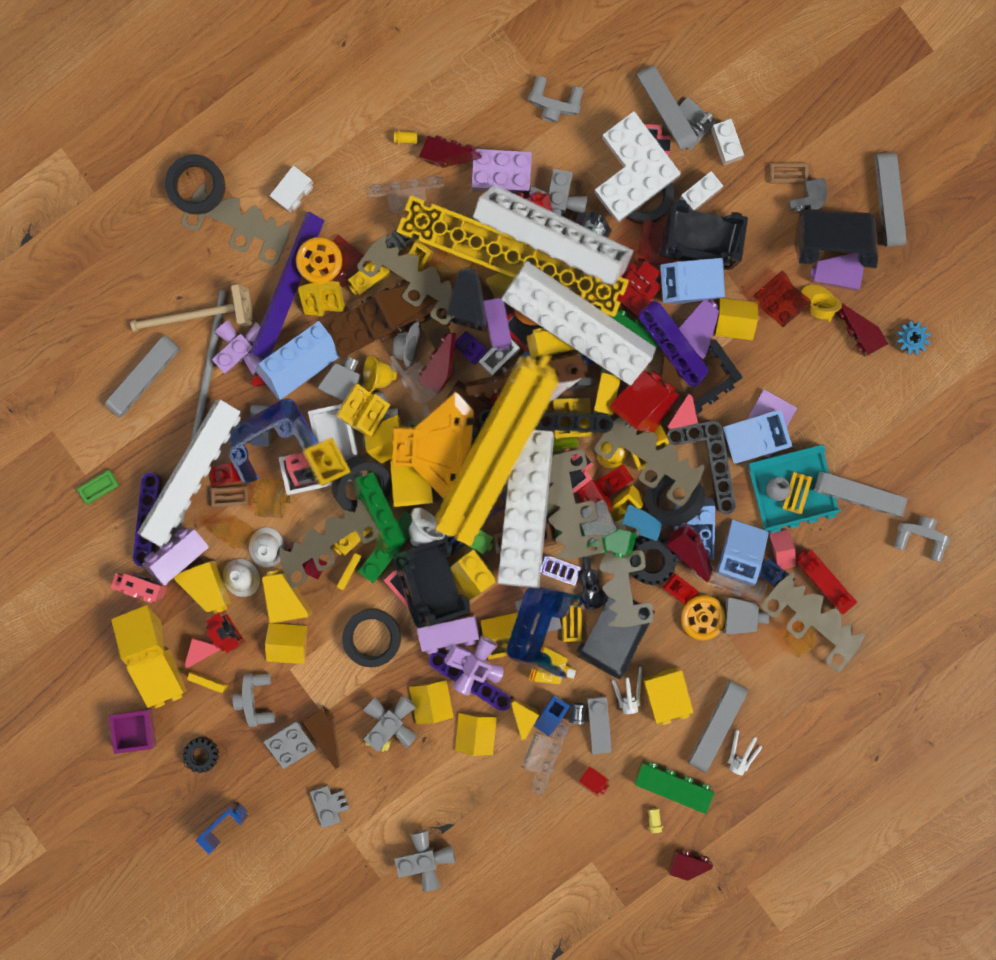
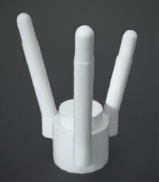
M641 666L638 672L636 699L635 696H631L628 677L625 678L627 697L623 698L624 701L616 681L612 679V684L619 701V708H623V714L637 713L638 706H641L640 693L643 670Z
M736 730L731 755L728 763L731 764L729 770L743 776L744 772L748 770L750 764L759 754L762 746L760 745L749 760H746L757 740L755 736L743 758L737 756L735 759L739 730Z

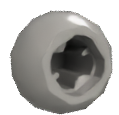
M782 477L771 479L766 487L769 498L774 501L786 499L791 490L788 481Z

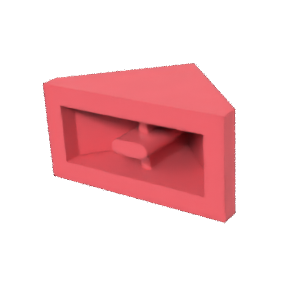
M689 394L668 425V428L674 429L698 423L692 395Z
M788 529L769 533L775 563L783 570L796 567L795 547Z
M196 637L193 638L185 667L188 668L219 651L220 648H216L213 642Z

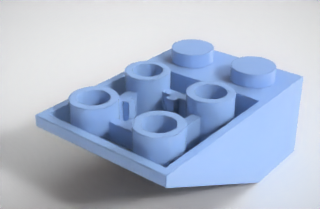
M723 258L660 265L663 303L677 305L725 297Z
M781 409L723 427L734 464L792 447Z
M705 498L701 511L687 523L700 534L709 560H714L715 504L713 498ZM674 503V510L682 507ZM682 525L674 526V531ZM676 554V557H677V558H676V561L682 560V559Z
M732 520L715 574L749 586L755 585L762 566L769 532Z

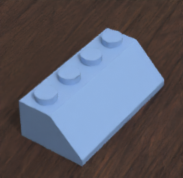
M318 321L260 362L256 372L280 401L340 356L331 335Z

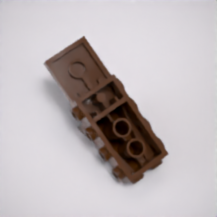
M404 279L395 284L396 287L390 290L385 288L375 293L374 298L371 296L361 300L362 304L358 305V307L324 324L341 358L374 342H384L390 339V335L396 332L398 334L408 330V326L415 322L419 324L425 322V318L431 315V311L438 303V300L427 294L419 306L410 304L402 296L410 282ZM411 290L408 293V297L412 301H418L420 293L417 290ZM439 308L436 311V315L441 314L444 308Z
M578 350L550 356L547 365L555 370L554 372L559 384L553 391L549 402L580 379L585 378L584 372H588L584 358H581ZM541 358L535 359L537 361L536 364L539 363ZM517 363L502 366L503 374L466 382L468 395L478 397L484 395L485 391L491 390L492 393L502 391Z

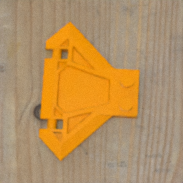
M455 392L416 427L394 426L392 466L413 467L444 499L455 480L451 479V474H455L456 478L471 450L473 425L467 424V418H473L474 411ZM459 418V423H454V419Z

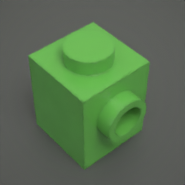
M479 530L470 547L482 554L485 551L489 553L494 545V542H492L493 537Z

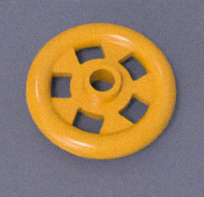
M311 238L304 242L297 252V269L310 282L323 283L330 281L337 276L341 269V251L333 241L327 238ZM318 245L326 246L325 252L317 250ZM308 249L313 252L309 259L304 257ZM333 254L335 262L329 263L328 255ZM322 257V262L316 263L315 259ZM308 264L315 269L312 273L308 272L305 268ZM327 267L329 273L321 276L319 270Z
M700 595L690 599L685 604L681 613V624L684 631L696 640L705 641L716 637L723 630L726 622V613L723 605L716 598L708 595ZM700 603L702 608L695 612L693 607ZM710 604L716 609L713 613L707 609ZM703 615L707 616L706 621H701ZM694 616L695 624L690 625L688 618ZM713 618L718 619L715 627L711 626ZM699 627H706V633H699Z

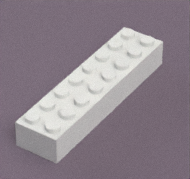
M495 184L479 198L473 216L480 223L490 225L501 233H507L517 241L528 243L532 248L542 250L553 258H559L570 266L578 267L586 274L594 275L605 283L614 284L625 272L633 250Z
M527 261L502 297L503 301L629 385H632L653 358L656 347Z
M215 400L138 530V534L159 546L168 543L172 535L170 534L172 527L176 528L181 521L180 514L182 510L186 511L191 504V500H189L191 495L198 492L201 487V483H199L201 478L208 475L211 470L209 466L211 461L218 458L221 450H219L221 444H225L231 435L229 433L231 427H236L241 418L239 410L222 400Z
M533 430L509 475L498 583L501 585L539 588L554 445V433L552 431Z

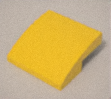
M327 281L299 287L298 291L305 315L323 316L325 311H344L345 304L339 282Z
M354 384L335 416L352 428L371 437L390 404L378 395L371 394L359 384Z
M590 398L553 399V412L591 414ZM567 416L560 419V425L563 427H567L571 422ZM587 417L581 418L579 422L582 428H586L590 424V420ZM554 430L555 438L592 436V432Z

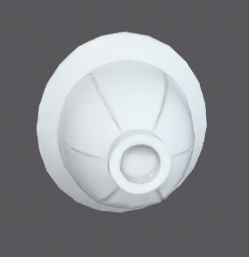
M415 508L412 511L413 521L409 528L412 545L418 547L444 538L445 534L436 530L435 517L422 508Z
M270 527L258 529L252 535L249 542L251 558L262 567H272L279 563V549H284L282 536Z
M234 559L228 562L223 570V582L232 594L239 597H248L258 590L260 575L251 562L244 559Z

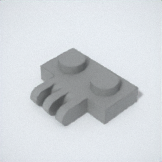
M329 785L310 791L322 828L341 822L339 812L350 809L349 804L341 806V803L348 801L347 797L341 799L338 797L345 794L344 790L331 793Z

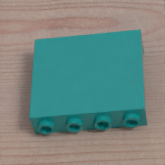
M824 444L747 464L765 531L769 530L770 533L781 531L780 527L788 526L789 529L800 526L799 522L807 521V524L818 522L819 517L825 516L826 519L837 517L836 513L842 512L838 508L836 498L814 491L819 472L830 474L824 454L826 452ZM793 472L813 478L802 515L784 510L785 499L774 501L769 498L766 487L771 479L782 477L790 484ZM800 478L796 479L788 507L792 506ZM807 480L803 481L795 509H799Z

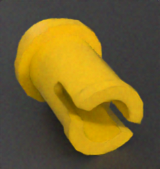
M394 131V143H398V145L400 143L417 144V132Z

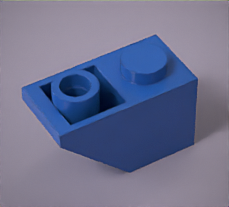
M553 693L533 726L550 736L566 714L570 703Z

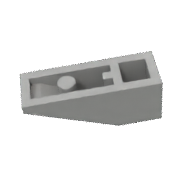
M588 696L587 704L592 754L612 753L607 696Z

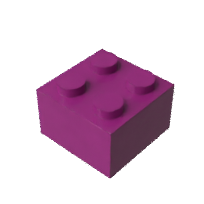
M152 708L117 712L109 715L114 754L148 750L157 746Z

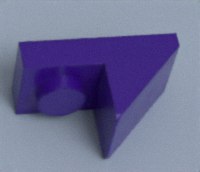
M467 331L455 341V347L474 365L489 352Z

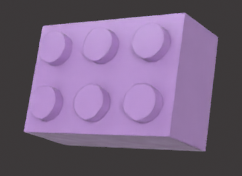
M476 150V152L482 155V158L473 160L472 191L486 192L495 184L514 194L526 193L529 195L532 152Z
M188 527L178 529L174 533L175 537L168 541L166 545L162 544L155 554L152 552L145 557V562L142 565L156 582L165 585L209 548L195 529Z
M475 614L417 628L422 652L426 651L427 654L438 652L439 648L442 647L449 650L453 644L457 646L460 643H464L465 646L476 644V640L480 638Z

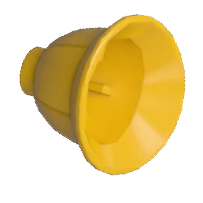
M369 355L366 358L363 367V381L368 392L371 393L376 388H384L390 385L391 381L396 380V370L392 369L387 363L377 360L373 355Z

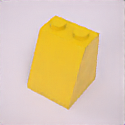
M390 461L394 507L434 503L433 487L413 467L392 466V461Z
M475 549L471 550L450 567L457 590L469 600L482 593L497 581V577Z
M216 561L202 564L178 573L173 577L206 612L213 611V614L228 609L226 605L231 604Z
M281 570L269 571L267 576L262 577L270 623L305 618L312 615L311 608L298 589L290 587L285 573H281Z
M148 605L111 619L121 659L128 666L137 665L143 660L155 658L164 652L161 620Z
M170 649L155 658H148L137 665L127 666V670L148 708L154 706V709L165 705L164 701L171 699L173 702L183 698L182 694L187 691Z
M679 667L642 677L656 724L666 725L672 722L671 719H686L690 717L691 713H694L684 675Z

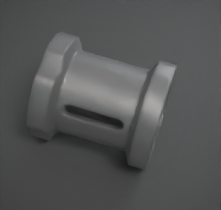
M570 703L572 713L569 723L586 724L584 718L585 709L588 705Z

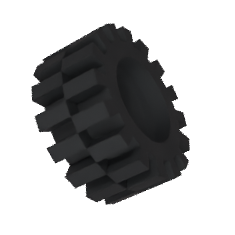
M197 737L191 740L184 748V753L182 754V758L184 757L183 762L187 764L188 769H192V772L205 773L216 765L219 759V749L216 748L217 745L213 743V740H208L207 737ZM197 748H204L207 751L208 758L205 762H198L194 758V751Z

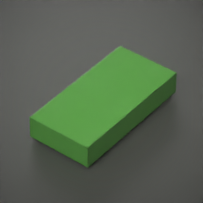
M111 469L77 488V491L85 504L89 505L119 487L120 484Z

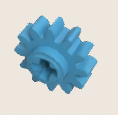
M910 321L908 322V327L906 325L901 326L903 332L896 333L901 337V339L896 341V343H902L899 350L906 348V355L911 354L912 350L914 355H918L919 349L924 352L926 351L924 345L931 344L929 340H926L931 334H925L927 326L920 328L921 322H917L914 326L913 322ZM912 335L916 336L917 340L910 341V337Z

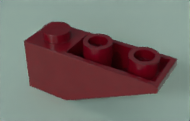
M436 135L435 138L427 136L419 157L428 164L446 168L481 159L482 155L476 152L477 148L469 144L461 146L462 144L455 140L448 142L445 138Z
M842 303V307L837 311V314L847 324L846 330L851 338L854 337L857 344L855 346L860 354H863L865 357L888 345L887 340L877 325Z
M455 332L446 333L440 341L442 345L438 350L435 349L429 358L431 360L428 366L425 365L419 372L421 377L418 381L436 394L442 392L452 377L456 341Z
M685 523L670 534L667 546L685 564L689 565L699 577L709 582L713 569L702 538L688 523Z

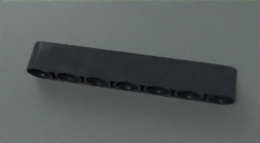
M486 408L480 412L479 421L482 425L485 423L482 420V415L486 412H491L492 408ZM544 411L534 429L607 433L613 428V421L604 414ZM544 415L551 417V423L547 426L542 425L540 422ZM564 416L569 417L571 421L567 427L560 425V419ZM583 417H587L590 420V424L586 428H582L579 425ZM603 418L609 421V426L605 429L599 427V421Z

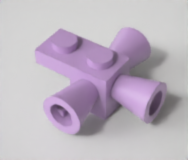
M229 320L215 331L218 336L229 343L212 359L224 374H227L239 362L244 361L253 376L258 374L256 369L263 359L250 353L261 327L257 322L246 336L238 335Z
M481 636L476 652L453 644L444 662L464 672L452 685L454 689L464 695H469L474 680L484 683L486 678L493 683H498L501 680L504 672L503 666L490 664L486 659L498 646L497 643L488 637Z

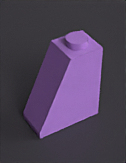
M859 253L818 261L810 269L809 277L812 278L811 283L858 291L861 286L864 267L860 265L858 260Z
M502 298L484 301L493 348H497V351L509 349L508 345H512L504 301Z
M710 299L708 301L703 300L679 327L701 359H704L707 354L719 315L718 306Z

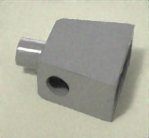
M348 357L344 366L335 363L318 389L344 401L353 385L360 382L361 375L354 372L359 361Z
M726 597L725 634L757 632L758 623H769V614L767 612H759V604Z

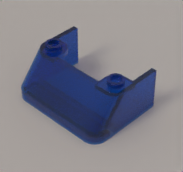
M290 398L281 399L231 429L229 457L244 485L259 480L248 458L249 453L245 444L275 427L277 433L284 438L295 434L303 450L317 444L294 400Z
M529 587L524 593L507 645V655L513 661L538 672L567 678V674L558 665H553L551 657L541 652L552 617H565L569 612L570 606L589 609V605L579 595L542 587Z

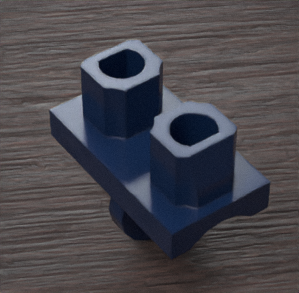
M769 558L762 564L759 576L773 587H776L780 581L790 575Z

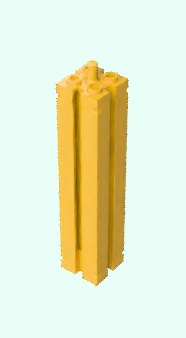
M543 353L538 364H536L537 361L532 357H519L516 367L511 372L444 498L440 510L435 515V528L437 531L448 536L452 535L458 541L469 546L472 545L474 537L478 534L551 399L553 391L559 384L554 372L555 370L547 365L550 359L549 355Z

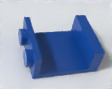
M236 802L233 803L195 841L209 855L220 843L211 831L229 814L241 825L248 817L246 814L247 810L243 805Z

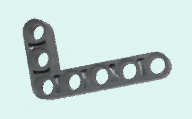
M716 421L670 429L666 436L669 443L673 445L705 440L717 510L722 514H731L736 508L721 424ZM710 425H715L717 427L716 435H710L708 433V427ZM691 428H695L699 432L696 439L689 436ZM676 431L679 433L680 439L678 442L671 441V432ZM713 444H718L721 447L719 454H714L711 451ZM718 462L724 465L722 473L715 471V464ZM721 481L727 484L725 492H720L718 489V484ZM728 500L731 504V508L728 511H724L721 507L722 502Z

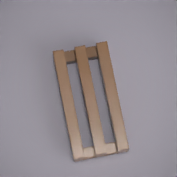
M770 163L769 165L770 184H804L806 181H809V163ZM774 168H804V171L774 172ZM774 176H804L805 178L774 179Z
M249 486L210 488L211 508L250 505ZM245 490V494L215 496V492ZM245 498V502L215 503V500Z

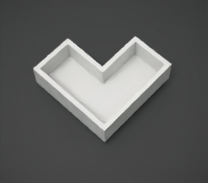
M632 112L602 136L603 141L624 168L595 189L594 193L617 224L676 180L681 174L635 112Z
M342 404L308 411L315 445L333 437L345 461L359 456L353 428L335 416ZM288 456L279 457L287 495L331 486V482L324 486H321L318 482L296 488L287 470L285 457ZM363 471L353 475L348 482L355 481L356 478L363 476Z

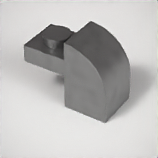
M825 178L806 181L803 184L805 198L791 200L787 203L788 210H794L795 213L806 210V207L819 210L827 198Z

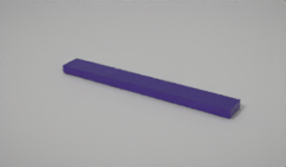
M306 212L250 352L263 360L272 354L302 278L296 265L297 252L304 242L319 236L325 221L311 212ZM308 249L304 257L309 259L312 251Z

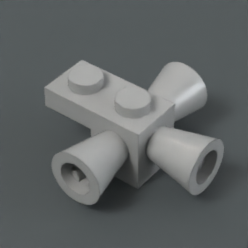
M554 169L549 190L552 212L561 216V213L565 214L567 208L577 213H585L588 196L569 197L573 172ZM531 186L529 195L538 191L542 192V194L548 192Z
M402 695L394 710L390 708L386 711L378 699L374 697L363 711L379 721L364 740L378 752L395 734L405 749H407L419 734L402 725L405 721L403 717L417 708L416 705L405 695Z
M428 829L410 833L417 850L413 854L395 857L398 877L422 873V891H432L440 888L441 885L434 870H437V864H456L453 846L449 845L435 852L433 846L429 847Z

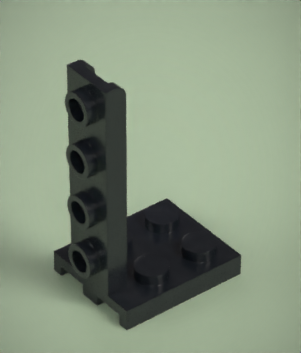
M717 340L710 343L712 348L709 351L715 359L719 357L722 361L720 367L726 375L730 373L731 376L694 402L696 415L703 411V405L707 402L709 405L713 404L719 399L717 395L723 391L727 394L735 388L733 384L743 378Z

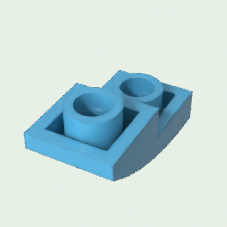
M628 505L622 524L639 529V535L657 541L662 524L648 513Z

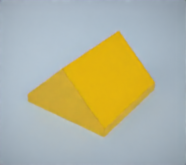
M719 298V315L716 321L715 336L753 341L758 322V303Z
M398 414L381 421L371 437L364 434L366 452L380 463L392 459L394 426L404 427Z
M333 437L303 450L321 486L350 473Z
M269 623L265 641L266 662L305 664L307 626Z
M447 680L409 686L411 701L417 707L413 710L416 725L433 724L454 718Z
M511 698L522 740H525L539 716V711L517 698Z
M459 713L455 751L472 756L493 755L497 716Z

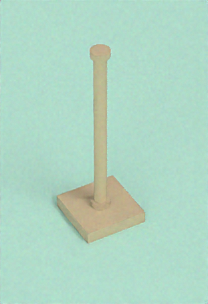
M239 284L231 286L234 304L143 321L132 320L131 329L133 332H136L142 328L234 311L237 324L246 327L253 326L255 323L249 288Z

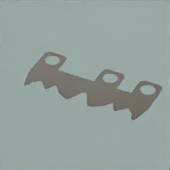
M205 183L194 193L190 202H200L208 197L205 191ZM237 197L227 198L220 202L212 211L197 215L199 221L195 226L187 223L186 219L189 213L185 212L181 220V224L184 227L194 231L199 230L205 215L234 227L235 230L229 245L241 252L247 251L253 236L265 241L259 254V259L270 265L277 264L288 240L290 221L280 227L276 226L273 217L265 222L263 213L256 205L251 207L246 213L241 214L240 200ZM238 235L245 236L247 240L245 246H236L234 243L235 237ZM273 248L276 251L275 259L267 260L264 257L265 250Z
M386 235L372 244L357 268L367 276L374 277L381 266L384 265L410 282L402 295L404 300L414 306H419L426 295H430L438 300V303L431 311V317L443 325L448 324L452 316H448L446 319H439L436 311L439 308L448 310L453 293L450 281L441 284L440 276L434 266L418 272V256L410 254L398 256V247L387 248L385 243ZM365 261H372L375 264V270L367 272L363 268V263ZM417 290L420 293V299L418 301L410 300L408 297L409 291Z
M622 417L617 418L613 422L611 431L604 433L596 444L595 452L606 459H610L621 445L647 462V465L639 475L641 482L654 488L664 474L675 480V483L667 493V498L679 506L684 505L700 482L705 464L698 468L690 469L688 458L679 462L678 452L673 444H669L657 451V434L645 432L636 435L637 430L634 427L626 428L624 419ZM603 442H610L613 449L610 453L605 454L601 452L600 446ZM653 470L657 473V479L654 482L646 481L645 473L647 471ZM676 488H681L685 491V497L682 500L674 499L672 494Z
M582 449L552 456L550 482L553 485L549 489L548 503L558 505L560 509L548 520L554 528L563 532L556 540L565 545L562 552L557 554V558L575 559L599 554L603 551L600 534L581 536L579 524L594 521L597 518L596 507L593 501L575 504L569 472L586 468V456ZM574 454L582 456L583 461L581 465L573 466L570 459ZM590 506L593 510L592 516L589 518L582 517L580 513L582 507ZM595 538L599 541L597 550L591 551L587 548V541L589 539Z
M360 499L357 501L358 507L355 512L345 511L344 520L338 517L326 518L324 535L311 528L305 535L302 546L295 542L292 552H285L283 548L279 549L281 565L291 588H296L307 580L302 566L307 560L313 558L318 571H323L333 565L334 557L329 547L357 530L364 544L378 537V528ZM368 526L374 529V534L371 538L363 536V530ZM323 554H327L330 558L329 563L325 566H321L318 562L319 557ZM295 571L302 573V579L298 583H294L291 580V576Z
M622 520L620 522H613L608 526L625 531L626 525L622 524ZM636 529L635 533L637 534L636 537L639 536V529ZM641 550L633 551L631 556L625 555L624 558L613 556V552L608 551L601 561L600 570L614 575L602 587L607 596L616 601L609 608L617 613V616L608 626L626 628L651 623L654 620L651 603L633 605L628 573L645 568L644 553ZM633 555L641 557L640 566H631L630 558ZM643 607L648 608L650 611V616L646 620H642L638 616L639 610Z
M793 572L777 584L762 603V609L771 617H777L786 605L791 607L796 614L787 624V630L796 638H802L812 625L836 645L826 658V662L835 671L840 672L858 651L865 632L852 636L850 624L841 627V616L837 608L822 614L823 596L817 594L804 596L805 586L794 587L793 578L795 573ZM772 599L779 602V609L775 612H771L767 608L768 602ZM800 620L803 622L804 629L802 632L796 633L793 631L792 624L794 621ZM841 654L844 661L842 665L835 666L832 663L833 655Z

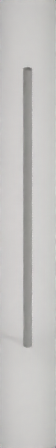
M219 290L216 307L225 305L227 291ZM218 314L214 317L191 441L203 422L214 364L212 359L215 357L219 337L215 331L221 326L223 314ZM182 510L180 514L181 521L174 528V533L183 527L185 510Z

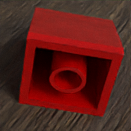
M643 371L632 385H629L609 407L636 430L655 432L680 394L675 391V387L672 384L662 381V376L657 372Z

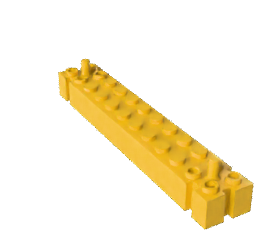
M410 195L405 208L409 214L407 219L401 218L397 233L410 238H414L416 234L420 236L418 240L420 242L515 278L527 261L593 306L595 304L602 307L601 311L605 314L615 317L620 302L616 301L618 294L624 295L629 280L619 277L614 284L605 283L594 275L586 274L578 267L570 266L559 258H553L542 250L532 248L528 243L517 241L513 236L497 231L496 228L434 204L431 205V208L426 207V201Z

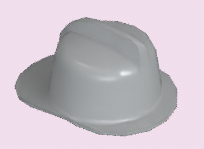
M418 322L411 326L409 332L398 334L393 342V357L404 361L406 367H411L416 359L421 331Z

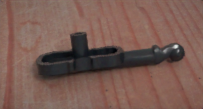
M589 555L582 557L584 570L580 573L581 585L583 586V592L580 593V601L585 609H597L603 605V591H600L598 588L599 574L596 570L591 569Z

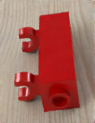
M804 549L796 556L798 558L796 564L832 606L839 610L841 615H844L858 603L813 550L809 549L806 551Z

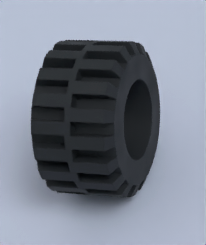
M647 537L639 539L634 544L633 551L641 550L644 553L649 549H655L661 553L663 564L658 571L648 572L643 569L631 572L638 581L647 585L664 583L675 571L674 569L677 565L676 553L672 552L667 546V541L658 538L657 541ZM633 555L630 558L631 566H640L641 557L639 555Z

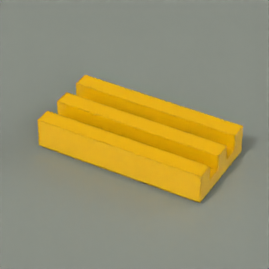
M793 472L790 482L791 490L789 496L785 499L784 510L802 515L812 477ZM800 478L792 506L788 507L796 479ZM807 480L799 509H795L803 481Z
M354 553L337 584V587L341 590L346 588L363 557L361 554Z
M562 603L563 642L582 641L581 603ZM566 607H570V638H567ZM574 607H577L578 637L574 638Z
M194 671L189 673L187 678L188 681L220 693L225 692L228 684Z

